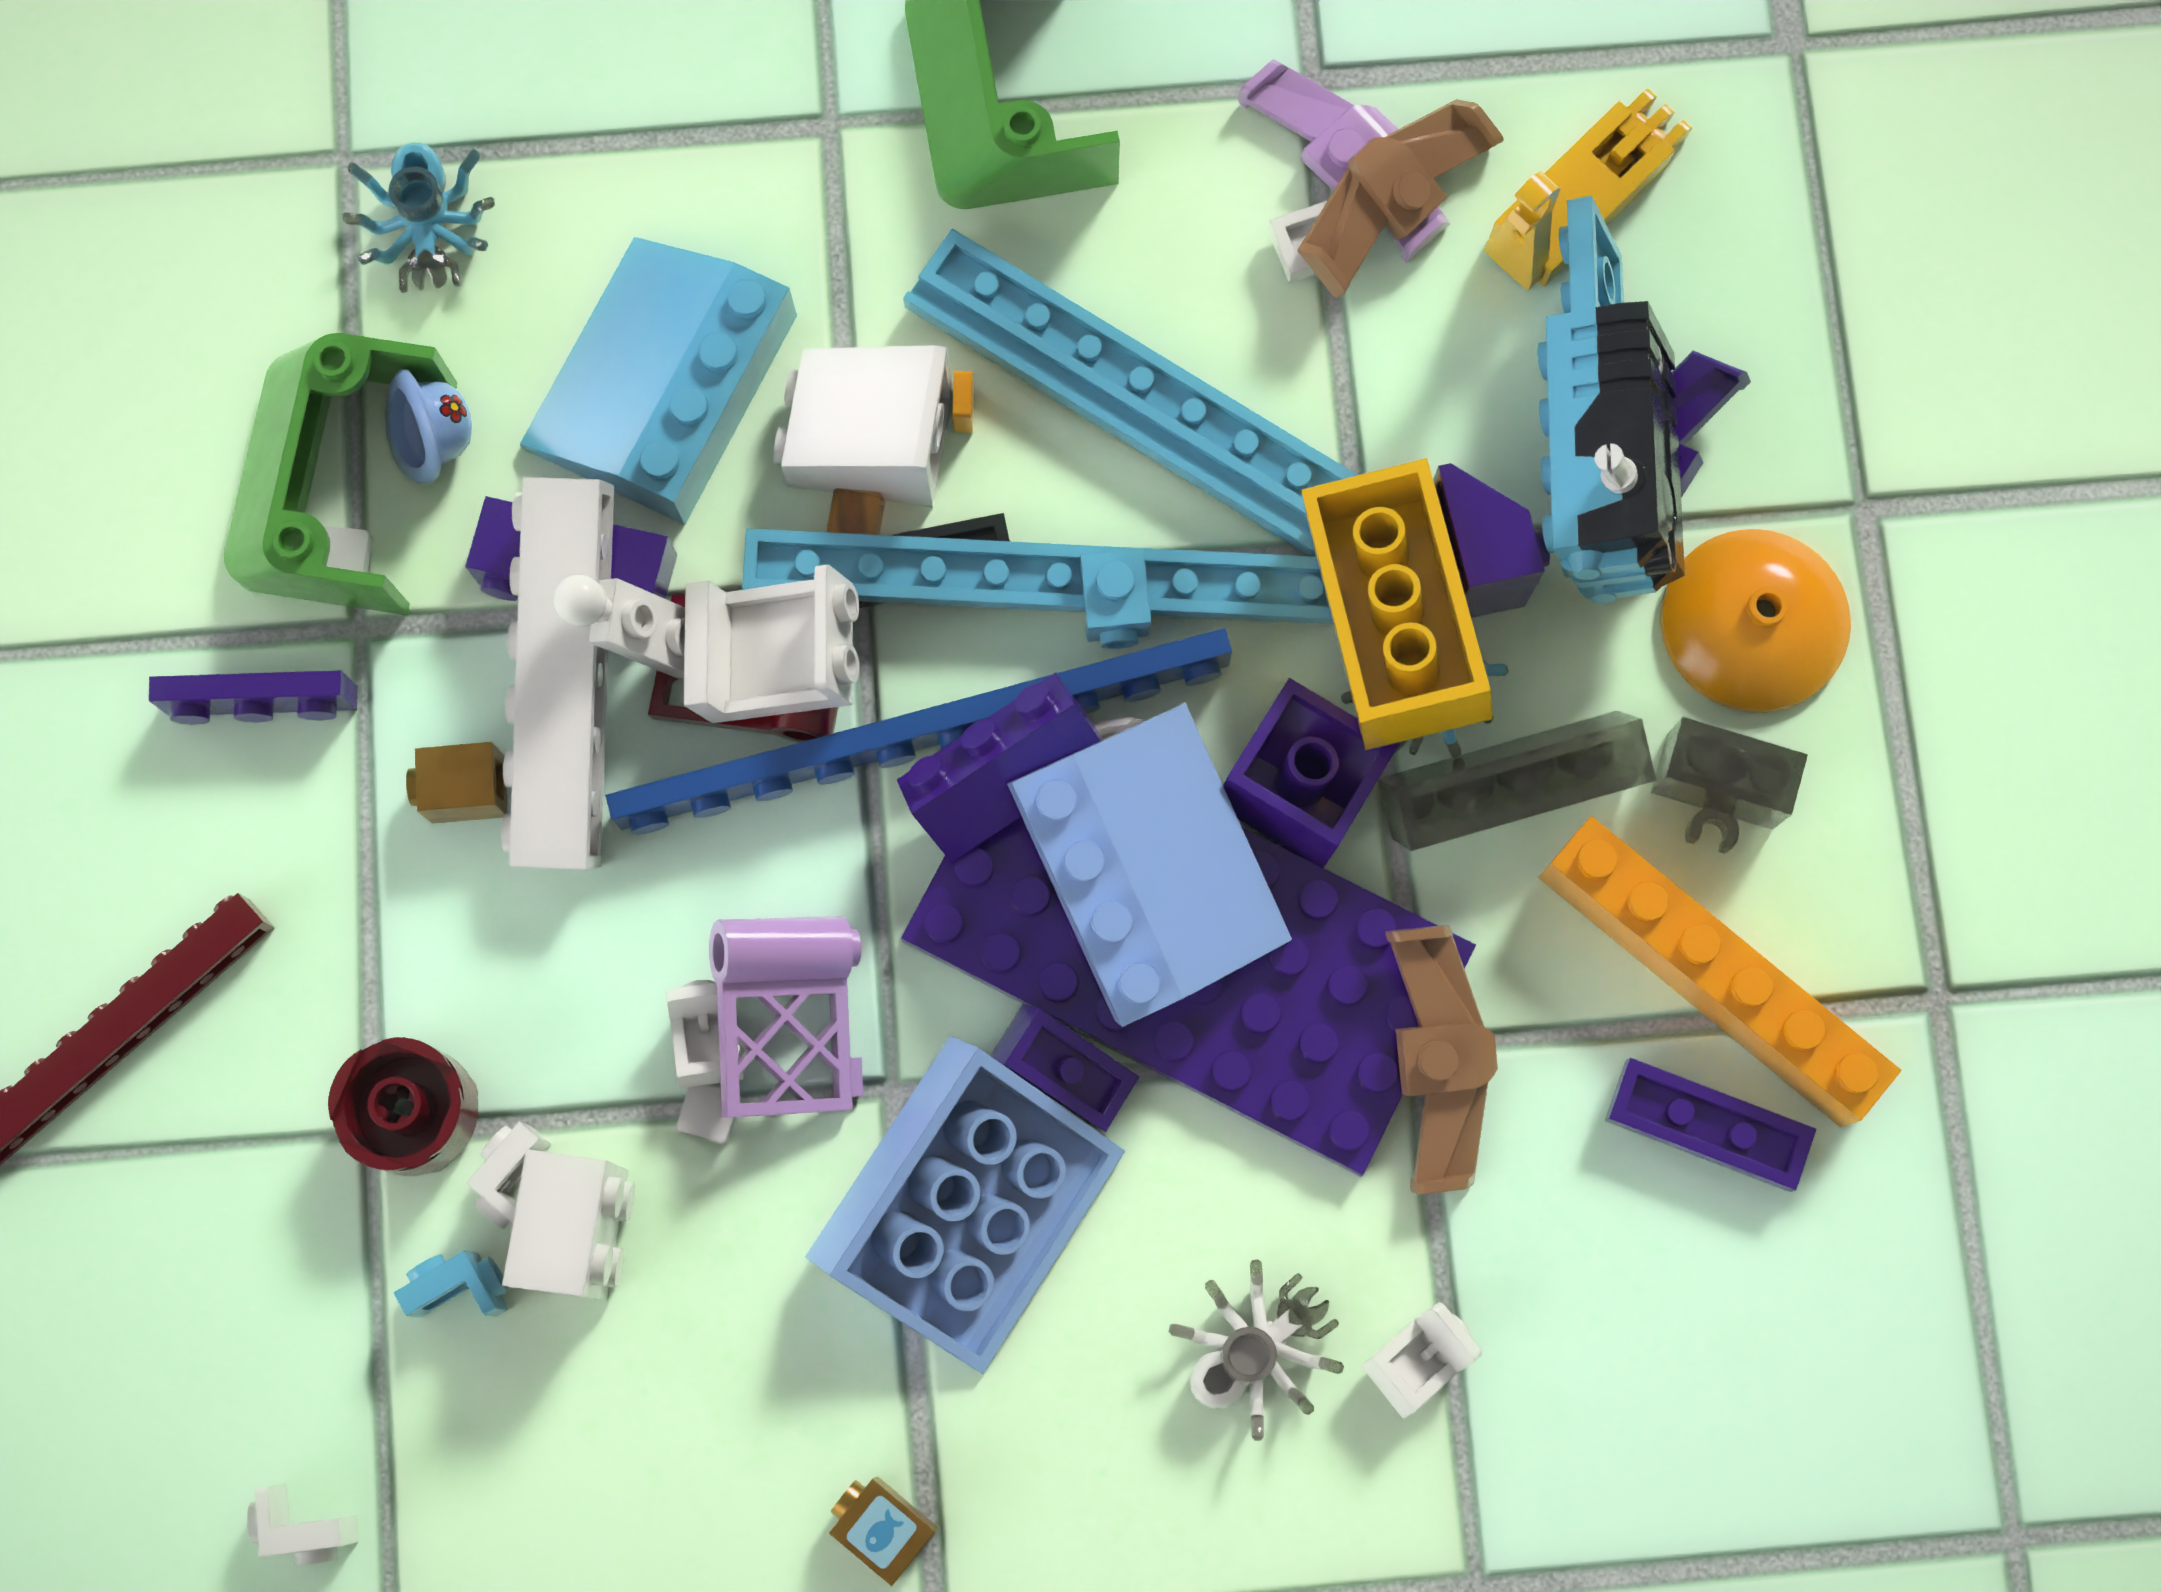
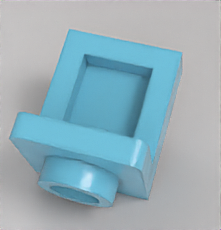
M1144 548L1080 554L1087 641H1101V647L1105 649H1121L1137 645L1139 643L1138 637L1148 636L1151 627Z
M462 1251L445 1261L442 1254L425 1260L406 1273L410 1283L393 1292L406 1316L423 1317L470 1289L485 1316L497 1317L509 1310L502 1297V1294L509 1291V1287L502 1286L503 1274L497 1264L489 1256L482 1260L478 1253Z

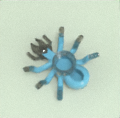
M412 142L405 144L396 151L391 164L392 179L389 183V193L370 173L358 164L351 162L347 167L348 172L362 182L380 203L396 209L398 216L379 222L372 220L362 213L345 212L342 215L343 222L348 225H360L375 235H383L407 227L387 250L369 249L358 255V261L362 265L373 261L391 264L412 240L415 243V249L408 255V261L399 269L400 292L406 293L408 291V276L411 271L412 281L418 290L422 291L424 289V279L427 271L431 275L434 287L440 289L447 280L445 266L451 269L454 286H461L460 269L457 262L447 257L445 252L435 245V242L440 237L466 255H473L476 250L481 252L487 250L489 245L486 240L470 237L466 241L440 225L441 223L475 225L480 222L483 211L495 207V199L490 196L473 203L469 212L448 211V204L467 193L469 175L480 160L481 154L476 149H472L458 168L456 184L446 192H444L446 188V174L437 154L429 146L422 143Z

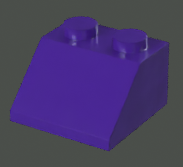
M1452 463L1439 465L1433 481L1471 618L1525 607L1545 572L1544 567L1550 565V553L1545 546L1543 530H1534L1530 511Z
M1289 677L1223 783V787L1238 820L1289 851L1324 868L1338 848L1398 748L1399 743L1365 750L1356 717Z

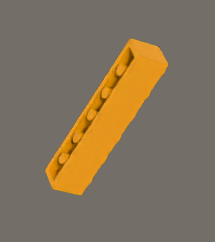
M1592 815L1538 876L1540 880L1839 1127L1862 1121L1902 1071Z

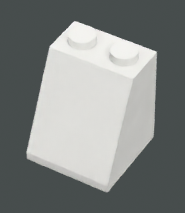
M928 345L802 349L799 370L789 369L786 378L784 403L785 406L792 407L788 428H778L774 444V464L781 465L787 486L933 507L953 395L947 347Z

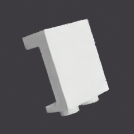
M829 564L816 566L813 580L731 592L723 591L709 580L686 583L684 706L711 723L853 705V683L859 677V659L853 647V621H856L859 615V599L853 583Z

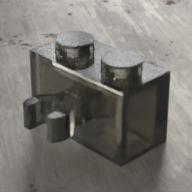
M1682 717L1666 735L1651 793L1702 808L1690 819L1686 826V842L1694 844L1701 836L1703 825L1713 824L1720 829L1722 834L1718 852L1726 854L1735 846L1739 838V825L1736 819L1773 830L1792 815L1808 754Z

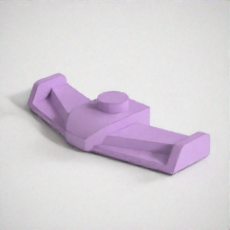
M1275 59L1267 63L1239 91L1238 102L1246 109L1249 106L1311 142L1303 149L1301 160L1333 191L1348 168V160L1369 140L1375 137H1385L1398 130L1376 107L1370 105L1355 106ZM1438 206L1408 236L1396 240L1389 230L1388 232L1402 252V259L1405 263H1408L1450 223Z

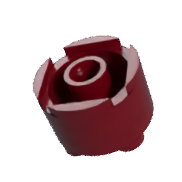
M393 1037L384 1039L364 1050L360 1049L342 1064L330 1087L328 1111L340 1144L353 1159L368 1167L392 1174L419 1176L442 1171L465 1149L474 1133L478 1119L477 1085L465 1068L450 1055L416 1039ZM399 1098L409 1100L414 1104L410 1116L394 1111Z

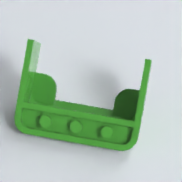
M905 0L906 22L935 184L938 194L943 201L958 209H973L1119 184L1120 140L1118 130L1056 141L1052 118L1044 107L1029 100L998 102L980 0Z
M331 333L279 356L271 363L265 375L224 551L226 570L242 587L257 593L408 615L410 603L385 575L326 566L330 552L328 532L315 517L305 513L331 397L350 395L359 390L366 381L390 384L399 369L409 370L417 382H444L457 389L458 382L435 347L344 333Z

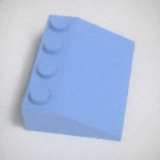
M1186 703L1007 783L1112 1017L1122 1027L1184 999L1292 940Z
M949 1036L805 1258L841 1284L981 1374H984L1122 1158L1125 1150L978 1047Z

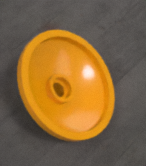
M1743 529L1715 536L1696 547L1685 557V576L1667 585L1662 599L1660 622L1667 653L1677 671L1692 688L1721 706L1751 713L1775 712L1793 707L1807 700L1826 685L1838 670L1846 654L1851 632V616L1843 586L1829 564L1818 553L1788 535L1762 529ZM1757 601H1769L1775 608V616L1765 617L1761 615L1757 610Z

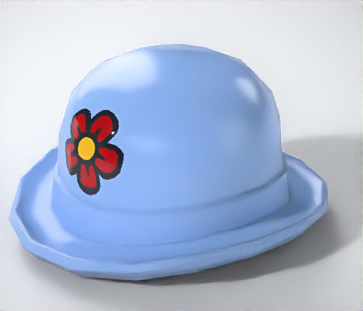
M399 369L390 383L385 409L387 440L392 457L401 472L418 484H430L440 475L441 464L460 456L470 444L472 435L471 413L465 399L453 386L444 382H417L409 370Z

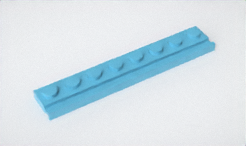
M953 228L950 230L919 274V280L911 292L907 291L903 297L904 308L1309 556L1316 557L1301 490L1357 476L1358 474Z

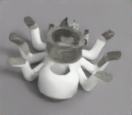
M1259 1259L1252 1260L1250 1263V1296L1255 1327H1249L1231 1306L1217 1283L1209 1279L1204 1284L1205 1290L1213 1299L1220 1313L1236 1331L1230 1336H1225L1176 1323L1169 1325L1168 1330L1171 1336L1221 1348V1351L1208 1353L1200 1358L1191 1374V1390L1195 1398L1203 1406L1216 1409L1231 1406L1242 1398L1247 1386L1251 1385V1437L1254 1441H1262L1264 1438L1263 1380L1269 1374H1271L1285 1395L1304 1414L1310 1415L1314 1412V1405L1292 1383L1277 1363V1356L1312 1369L1324 1370L1335 1374L1342 1373L1344 1365L1340 1361L1311 1355L1286 1346V1338L1289 1336H1308L1319 1340L1339 1326V1321L1333 1319L1318 1330L1312 1329V1326L1324 1318L1329 1307V1300H1325L1317 1306L1308 1307L1311 1298L1319 1291L1318 1287H1306L1299 1290L1291 1299H1288V1293L1303 1278L1300 1273L1295 1274L1280 1288V1304H1278L1276 1313L1277 1319L1274 1322L1266 1321L1263 1298L1262 1262Z

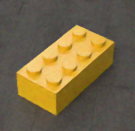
M1424 458L1302 489L1307 521L1365 750L1492 720L1491 689L1428 459Z

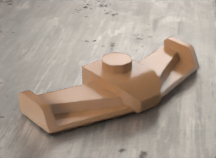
M1456 99L1385 137H1375L1369 140L1348 160L1346 172L1298 248V253L1334 298L1344 295L1384 226L1388 228L1396 240L1408 236L1447 198V195L1434 178L1504 141L1502 134L1477 103Z
M1449 925L1385 931L1387 942L1391 944L1419 1024L1418 1027L1396 1029L1402 1094L1406 1096L1425 1095L1414 1177L1410 1180V1190L1415 1194H1430L1468 1189L1475 1181L1488 1082L1498 1070L1495 1035L1485 1028Z

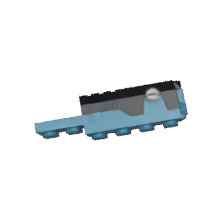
M1587 196L1567 200L1568 226L1559 228L1561 255L1564 263L1569 264V281L1562 282L1560 288L1564 313L1546 316V341L1539 342L1537 348L1540 372L1543 379L1548 381V398L1540 400L1539 416L1543 433L1546 437H1549L1550 456H1544L1541 459V476L1545 492L1548 495L1551 494L1552 513L1543 516L1542 529L1546 549L1549 553H1555L1560 559L1564 576L1566 578L1570 577L1584 598L1594 603L1607 604L1615 601L1616 598L1656 593L1661 587L1685 576L1679 440L1674 430V427L1678 426L1677 408L1673 402V398H1676V380L1671 372L1675 370V355L1649 302H1624L1622 255L1593 197Z

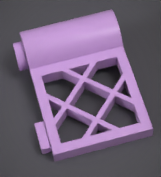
M845 917L719 919L713 923L709 938V962L712 977L717 984L722 1118L853 1110L852 1097L863 1096L862 1057L851 1058L847 986V978L852 967H857L861 959V939L857 929L850 928V924ZM829 994L830 1022L815 1038L792 1014L809 995ZM773 996L793 997L783 1007ZM757 997L776 1015L755 1041H752L737 1026L736 998ZM783 1024L808 1046L787 1072L762 1050ZM830 1039L831 1053L824 1047ZM738 1043L746 1050L739 1059ZM816 1055L832 1069L833 1098L813 1099L795 1082V1079ZM755 1058L778 1080V1083L761 1102L740 1103L739 1075ZM786 1090L798 1099L777 1101Z

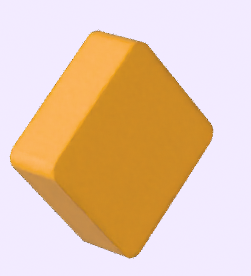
M954 371L952 410L954 433H973V371Z

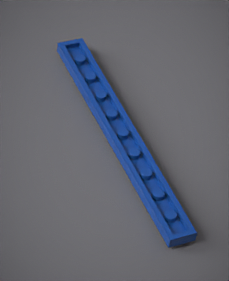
M1226 628L1057 674L1086 714H1090L1100 708L1099 701L1123 695L1125 702H1135L1157 695L1161 692L1160 685L1184 679L1185 685L1193 686L1217 679L1222 675L1221 668L1229 667L1232 649ZM1051 675L605 795L610 817L621 830L630 828L633 835L647 834L669 826L668 818L688 812H693L695 818L715 816L730 810V801L755 795L756 801L774 800L792 793V784L816 778L819 785L837 783L854 776L853 768L877 761L880 768L900 766L916 759L915 751L940 745V749L944 748L962 736L970 725L979 720L987 719L1014 701L1025 688L1032 684L1040 683Z

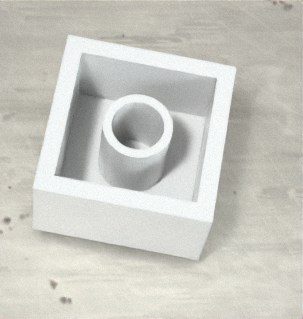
M526 1149L502 1286L607 1300L609 1287L617 1288L619 1286L623 1272L624 1249L616 1247L620 1221L628 1222L630 1220L634 1206L635 1183L627 1181L629 1170L608 1160Z

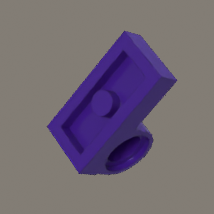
M1026 1004L1021 1005L990 1055L1039 1091L1096 1129L1104 1132L1108 1130L1140 1077L1040 1008Z

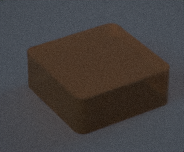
M834 489L827 532L880 535L885 507V499L882 494L875 491Z

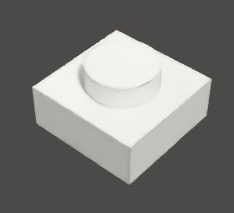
M1327 201L1269 220L1268 231L1288 283L1316 275L1297 250Z

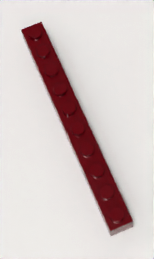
M236 893L234 896L229 895L219 901L213 909L214 913L203 923L198 922L189 927L182 935L183 940L173 949H166L159 953L151 961L152 967L140 977L135 976L125 982L119 989L120 994L109 1004L104 1003L95 1008L87 1017L89 1021L79 1030L71 1031L61 1037L56 1043L57 1048L46 1058H40L31 1063L24 1071L25 1076L14 1086L10 1085L0 1090V1166L274 929V926L250 899L240 893Z

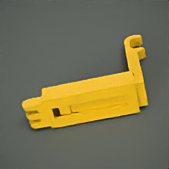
M1645 89L1628 107L1618 101L1545 173L1539 171L1529 178L1515 193L1514 197L1517 200L1494 222L1489 236L1490 239L1486 242L1484 252L1527 291L1537 282L1545 287L1568 265L1563 261L1559 245V228L1568 226L1567 200L1592 196L1608 226L1667 168L1675 148L1692 131L1693 127L1685 120L1675 125L1667 135L1661 130L1675 114V111L1667 104H1664L1648 119L1644 113L1651 108L1657 98L1650 89ZM1632 152L1639 160L1620 178L1634 162L1635 158L1630 155Z

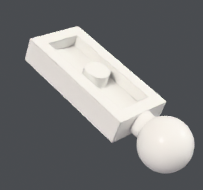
M576 574L565 578L558 584L553 595V605L557 615L566 624L574 627L591 625L589 643L673 677L684 678L685 607L618 578L597 581L590 576Z

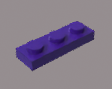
M341 670L149 676L148 701L170 716L171 721L180 724H205L210 722V715L234 714V719L239 721L260 723L272 721L273 713L297 712V716L302 719L323 721L335 719L337 711L357 710L358 686Z
M1631 1057L1625 1060L1604 1120L1788 1192L1797 1190L1817 1130L1814 1127Z

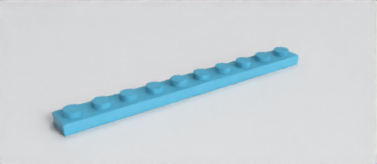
M746 528L742 590L813 580L815 567L829 564L853 583L859 601L1085 612L1080 554L1139 548ZM1144 548L1151 616L1334 625L1317 557Z

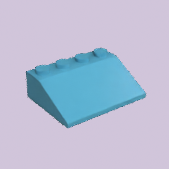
M634 237L519 445L522 449L586 479H600L614 485V492L685 525L797 317L790 287L729 260Z

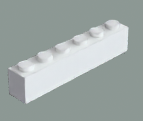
M522 477V492H516L513 498L512 522L514 529L521 531L520 557H514L510 567L511 592L513 595H518V621L510 623L507 645L510 659L516 660L515 685H510L506 693L505 713L507 722L514 724L513 749L506 751L503 763L504 784L507 788H512L511 814L506 813L504 815L501 825V845L504 852H509V867L579 870L601 867L608 650L589 643L591 625L574 627L566 624L559 618L553 605V595L556 587L569 576L583 574L597 581L611 579L614 485L600 479Z

